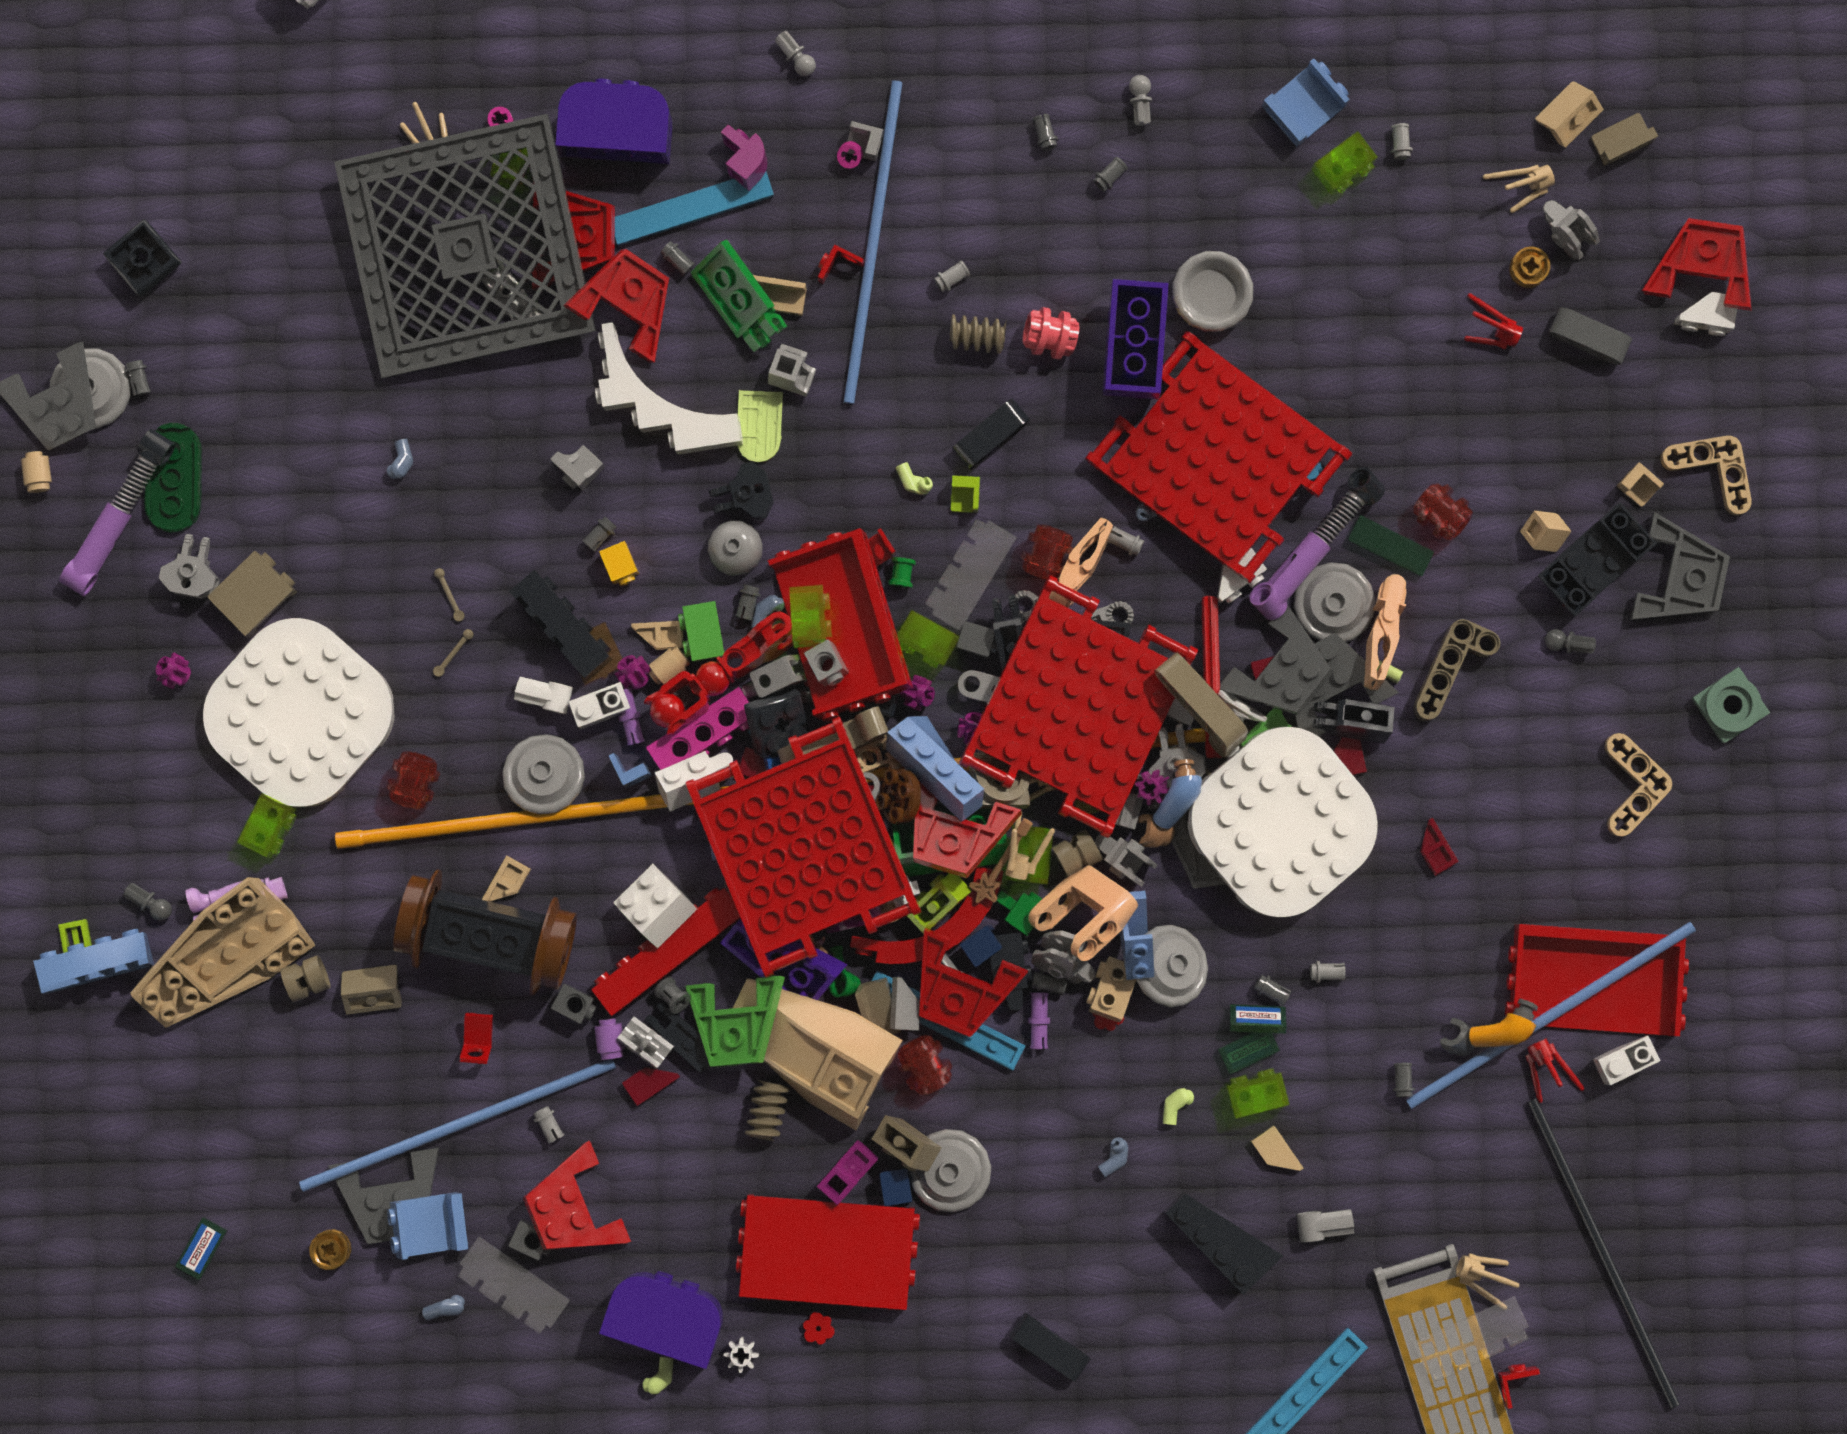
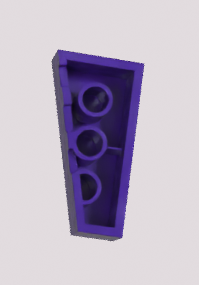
M740 919L722 940L721 944L761 978L765 977L743 922ZM798 940L769 952L766 956L769 961H772L804 947L802 940ZM816 948L817 957L812 959L808 957L774 971L772 976L785 977L782 989L819 1001L848 964Z

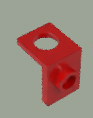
M834 244L830 254L825 253L819 263L818 268L822 270L818 275V282L824 284L838 256L862 268L864 266V259Z
M881 528L877 530L876 535L868 539L876 566L881 565L896 555V551Z
M465 1013L464 1045L460 1055V1062L488 1063L492 1049L493 1015ZM470 1052H480V1053H482L483 1055L478 1056V1057H473V1056L468 1055V1053H470Z
M1516 1364L1509 1366V1371L1498 1373L1506 1408H1513L1507 1381L1539 1375V1368L1536 1366L1525 1367V1364Z

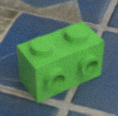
M715 601L682 606L683 613L678 614L680 630H686L688 640L683 641L685 658L691 657L692 663L713 660L718 656L722 658L724 648Z

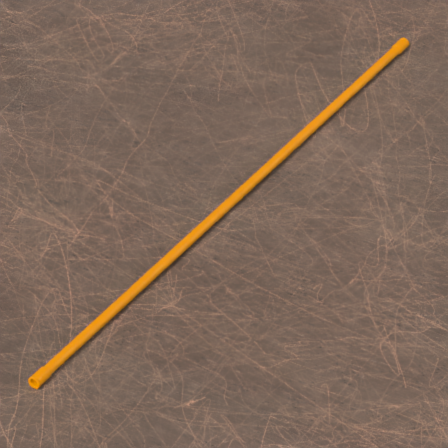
M1203 728L1184 730L1186 743L1205 742V730ZM1175 731L1168 732L1169 746L1179 745ZM1159 733L1151 748L1161 747ZM954 758L959 764L961 758ZM969 766L967 768L962 767L965 771H969ZM882 767L870 773L874 774L879 781H884L885 771L889 768ZM729 786L720 787V790ZM659 794L569 805L556 813L542 815L520 811L373 830L335 833L337 849L372 843L666 808L667 805Z

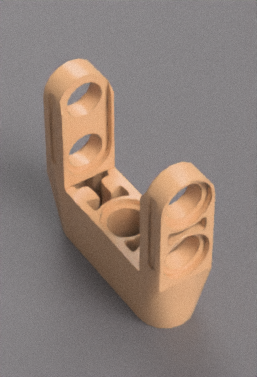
M1090 865L1060 882L1030 911L1028 919L1034 928L1039 931L1052 929L1081 901L1097 911L1099 914L1074 936L1071 944V953L1081 961H1088L1093 958L1123 930L1138 907L1137 901L1127 890ZM1067 894L1065 902L1058 905L1061 896ZM1047 912L1044 922L1038 924L1040 916ZM1108 922L1107 929L1099 934L1101 926ZM1088 941L1086 949L1079 953L1080 946Z

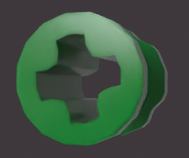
M892 557L891 562L894 565L892 579L888 581V585L912 588L913 583L910 582L912 567L916 565V561L908 558Z

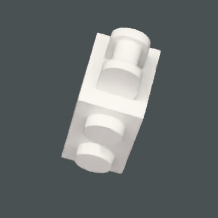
M706 751L655 772L659 793L669 811L693 802L687 789L686 781L691 779L696 781L729 767V763L733 762L732 755L721 753L709 758ZM717 783L700 790L701 798L720 790V785Z

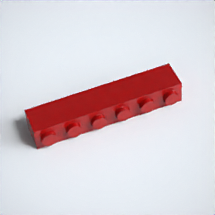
M716 887L704 896L706 902L700 907L694 904L697 910L659 948L647 940L638 947L640 952L636 956L631 958L630 955H627L616 964L618 969L611 975L605 972L593 981L596 986L591 990L611 1016L617 1014L741 919L733 898L726 888L719 890Z

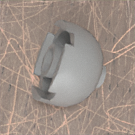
M728 521L719 525L712 532L708 541V554L711 562L719 571L731 576L742 575L751 572L758 565L762 557L763 544L759 533L751 525L743 521Z

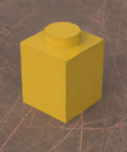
M625 541L599 551L613 584L619 583L620 586H624L635 581L634 576L638 575L639 572Z

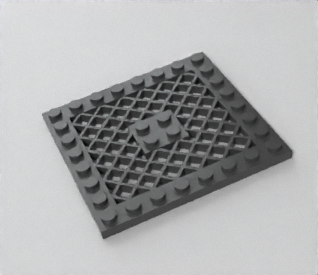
M549 114L334 162L381 378L596 332L592 315L589 320H584L563 306L586 283ZM527 148L528 157L518 150ZM508 153L503 163L491 157ZM515 154L526 161L519 174L507 167ZM482 158L476 169L465 163ZM488 160L500 167L492 180L481 173ZM456 164L449 175L438 169ZM462 166L473 173L465 186L454 179ZM530 166L534 184L524 178ZM428 171L423 181L412 175ZM504 171L516 177L509 190L497 184ZM435 172L446 178L439 192L428 185ZM402 176L396 187L386 181L387 179ZM478 177L489 183L482 197L471 190ZM409 178L420 185L413 197L401 191ZM521 181L532 188L525 201L513 194ZM376 182L372 190H370L369 183ZM451 183L463 189L455 202L444 196ZM382 184L393 190L386 204L375 197ZM494 187L506 194L498 207L487 201ZM425 189L436 195L429 208L418 202ZM468 193L479 200L471 213L460 206ZM536 194L540 211L529 205ZM398 195L410 201L402 214L391 208ZM510 198L522 205L515 217L503 211ZM441 199L452 206L445 219L434 212ZM373 201L383 207L377 218ZM484 204L495 210L489 222L487 214L477 215ZM415 205L426 212L419 224L407 218ZM526 209L538 215L531 228L519 221ZM457 210L468 216L451 221ZM388 211L399 218L392 231L381 224ZM500 214L512 221L504 234L493 228ZM430 216L442 222L432 225L433 234L424 229ZM404 222L415 228L408 241L397 235ZM541 222H543L546 238L535 232ZM516 225L528 232L520 245L509 238ZM379 228L389 234L383 245ZM420 232L432 239L424 252L413 245ZM491 232L501 238L495 249ZM532 236L544 242L537 255L525 249ZM394 238L405 245L398 258L386 251ZM506 241L517 248L510 261L499 255ZM435 245L439 261L430 256ZM410 249L421 255L414 268L403 262ZM547 249L549 250L552 265L541 259ZM522 252L534 259L526 272L515 265ZM385 255L395 261L389 272ZM426 259L438 266L430 279L419 272ZM497 259L507 265L500 277L488 271L498 268ZM538 263L550 270L543 282L531 276ZM400 265L411 272L404 285L392 278ZM511 269L523 275L516 288L504 281ZM441 272L444 280L452 279L447 289L435 283ZM479 273L473 284L462 277ZM485 274L497 281L489 294L478 287ZM553 275L558 293L547 286ZM416 276L427 282L420 295L409 289ZM528 279L540 286L532 299L520 292ZM458 281L470 287L463 300L451 293ZM391 283L401 288L395 299ZM501 285L513 292L506 304L494 298ZM432 286L444 293L436 306L425 299ZM544 290L556 297L549 309L537 303ZM475 291L486 298L479 311L468 304ZM406 292L417 299L410 311L398 305ZM517 296L529 302L522 315L510 308ZM448 297L460 304L453 316L441 310ZM491 301L502 308L495 321L484 315ZM560 302L561 310L554 312ZM422 303L433 309L426 322L415 316ZM534 306L546 313L528 317ZM464 308L476 314L469 327L457 320ZM397 310L406 315V318L404 319L401 326L399 323ZM507 312L518 318V320L501 323ZM438 313L449 320L442 333L431 326ZM481 318L491 324V326L474 329ZM412 319L423 326L416 338L404 332ZM454 324L465 330L464 332L448 335ZM427 330L439 336L421 341ZM403 337H405L412 343L404 345Z

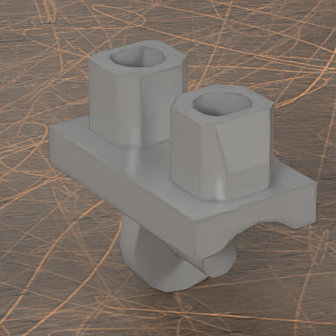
M636 1017L631 1019L617 1038L620 1043L655 1069L659 1067L674 1047Z

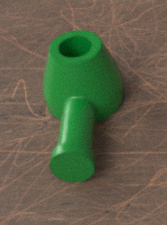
M843 946L831 947L829 950L832 957L844 962ZM844 968L829 987L830 992L837 998L854 995L861 981L857 976L846 971Z

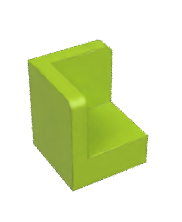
M952 475V512L978 513L980 477Z

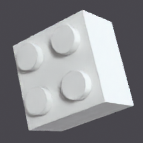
M654 864L613 902L639 932L657 948L697 910L690 900Z

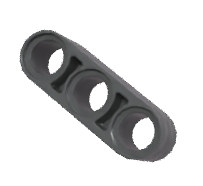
M1559 307L1548 332L1552 337L1616 365L1622 364L1632 342V338L1627 334L1564 307Z

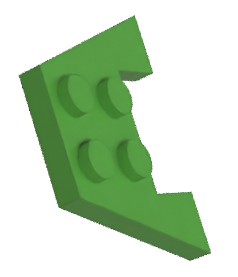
M785 977L756 978L757 1006L715 1010L714 984L705 983L685 986L690 994L691 1007L710 1067L764 1062Z

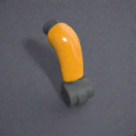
M1519 999L1517 1002L1520 1005L1519 1008H1515L1513 1014L1508 1013L1506 1018L1500 1023L1471 1028L1463 1021L1452 1017L1450 1023L1458 1030H1461V1032L1454 1040H1448L1446 1037L1441 1039L1440 1044L1446 1051L1458 1056L1469 1055L1474 1051L1475 1047L1517 1045L1526 1041L1535 1030L1536 1024L1532 1022L1534 1018L1532 1012L1537 1011L1538 1006L1527 1000Z

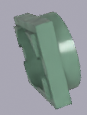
M1739 667L1691 698L1722 744L1748 729L1770 713L1761 700L1757 688L1748 681ZM1735 695L1740 698L1742 708L1737 714H1729L1725 711L1723 702L1726 697Z

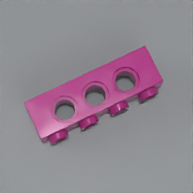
M738 687L710 705L705 714L687 725L684 724L674 734L664 735L646 748L660 770L704 751L709 755V748L715 744L719 747L725 745L733 739L731 734L738 729H741L742 732L749 729L744 705L749 703V701ZM732 712L735 716L733 724L727 727L722 726L719 721L721 714ZM701 727H708L711 730V737L705 742L699 741L696 737V733ZM678 742H685L688 745V752L683 757H677L673 752V748Z

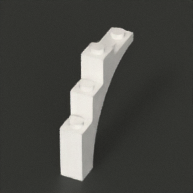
M613 323L602 324L603 332H598L600 348H605L606 359H602L604 375H609V378L599 380V388H595L597 403L602 404L606 411L636 406V409L632 410L634 426H639V430L642 433L672 428L673 431L668 432L670 448H675L678 454L743 445L740 417L737 414H703L680 408L662 399L646 387L629 366L619 343L616 326Z

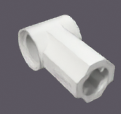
M519 677L514 700L542 706V709L567 714L568 701H570L573 687Z

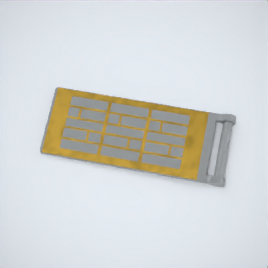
M1447 1245L1444 1250L1382 1269V1267L1373 1269L1425 1433L1514 1434L1467 1286L1460 1283V1277L1456 1276L1459 1260L1454 1245ZM1449 1260L1451 1268L1389 1288L1387 1286V1279Z

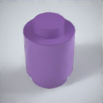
M615 1018L599 1020V1025L594 1026L597 1053H600L601 1060L623 1057L622 1050L625 1049V1046L617 1040L623 1031L622 1023H616Z

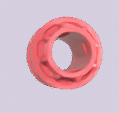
M1041 307L1039 311L1032 310L1025 322L1023 344L1026 348L1031 349V353L1040 356L1044 349L1051 350V357L1053 359L1060 360L1062 356L1069 357L1073 354L1077 344L1079 323L1076 319L1071 318L1069 312L1061 311L1058 318L1051 317L1050 308Z

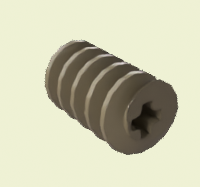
M952 314L949 342L952 341L954 350H957L960 343L963 342L965 351H968L973 343L976 352H979L982 345H985L987 353H990L994 345L996 346L997 353L1001 354L1004 348L1007 320L1003 327H1001L999 319L996 318L993 325L990 326L988 318L985 317L982 324L979 325L977 316H974L971 323L968 324L966 315H963L960 322L957 323L955 314Z
M759 1081L763 1083V1086L754 1087V1091L761 1094V1096L751 1100L758 1105V1108L749 1110L751 1114L756 1116V1119L747 1120V1123L754 1127V1130L745 1131V1135L775 1141L772 1137L780 1136L781 1132L775 1129L774 1126L783 1124V1121L777 1118L776 1115L785 1113V1110L779 1107L778 1104L787 1103V1099L780 1094L789 1092L790 1088L785 1085Z

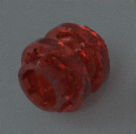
M1439 483L1430 485L1416 501L1413 513L1418 516L1417 523L1421 526H1425L1429 522L1435 526L1432 535L1437 539L1444 537L1446 540H1453L1472 519L1473 511L1468 507L1469 501L1464 497L1457 501L1451 498L1453 488L1448 484L1441 486Z
M1039 524L1035 532H1029L1027 537L1034 544L1031 552L1022 551L1020 557L1024 560L1022 568L1025 572L1047 580L1049 575L1059 579L1065 566L1061 564L1064 554H1070L1075 548L1071 546L1073 537L1071 534L1060 529Z
M402 752L400 759H394L392 769L398 772L397 778L388 779L386 783V788L390 790V800L404 807L422 809L425 807L426 802L432 801L434 797V792L428 788L429 783L437 782L440 777V772L436 770V760L416 752Z
M923 1035L909 1041L898 1050L899 1053L897 1054L899 1070L901 1072L909 1071L911 1074L906 1083L911 1090L916 1089L920 1095H928L941 1089L950 1082L952 1077L950 1072L953 1067L952 1063L948 1058L940 1060L938 1054L942 1051L943 1047L939 1041H933L931 1036Z

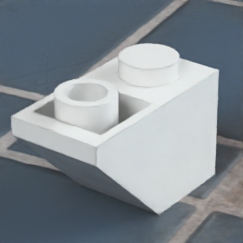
M1711 292L1681 313L1675 319L1674 324L1681 325V329L1685 331L1696 332L1699 328L1709 330L1711 335L1725 336V333H1729L1734 329L1737 309L1724 307L1723 303L1726 294Z
M1252 548L1239 563L1243 567H1246L1256 555ZM1223 564L1217 595L1218 602L1222 603L1226 600L1229 604L1242 595L1240 589L1249 584L1252 588L1264 579L1262 574L1267 570L1264 564L1255 572L1254 575L1256 577L1251 583L1243 580Z
M621 682L568 701L577 726L580 729L603 722L630 709Z
M1649 1036L1616 1047L1592 1059L1606 1085H1612L1660 1061Z

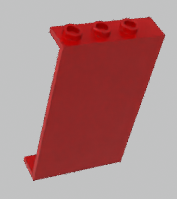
M861 528L845 534L840 532L830 534L822 542H807L802 544L799 550L793 552L789 550L781 551L774 555L775 558L768 560L769 566L775 570L786 611L792 621V631L815 705V709L812 710L813 716L819 720L830 721L839 717L838 713L847 710L850 713L864 709L865 704L874 701L876 704L884 703L891 699V695L913 688L867 534ZM827 639L835 644L849 671L848 674L843 676L844 679L834 686H824L818 681L804 652ZM828 659L823 663V671H829L833 667V659Z
M1515 924L1514 946H1510L1508 952V961L1512 963V974L1507 975V990H1511L1510 1002L1506 1001L1505 1018L1508 1013L1513 1014L1515 1008H1519L1518 1000L1524 999L1538 1006L1537 1011L1532 1012L1534 1020L1668 935ZM1686 938L1548 1023L1545 1027L1680 1036V1031H1684L1686 1023L1685 1014H1682V1003H1686L1687 987L1683 986L1684 975H1687L1689 970V960L1685 959Z
M748 1194L747 1200H742L741 1217H746L745 1228L739 1229L738 1244L743 1245V1255L737 1256L736 1273H741L739 1297L907 1310L909 1286L914 1287L915 1270H910L911 1258L916 1259L918 1245V1242H912L913 1230L919 1231L920 1214L914 1213L915 1207L903 1208L841 1202L837 1205L835 1202Z

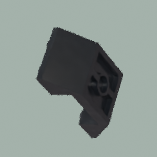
M1619 502L1555 558L1538 577L1575 617L1625 570L1654 547L1657 542Z

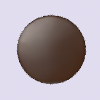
M887 769L884 774L881 793L877 795L875 802L878 809L883 811L884 816L890 823L908 824L915 818L919 810L921 801L919 781L916 775L909 769Z

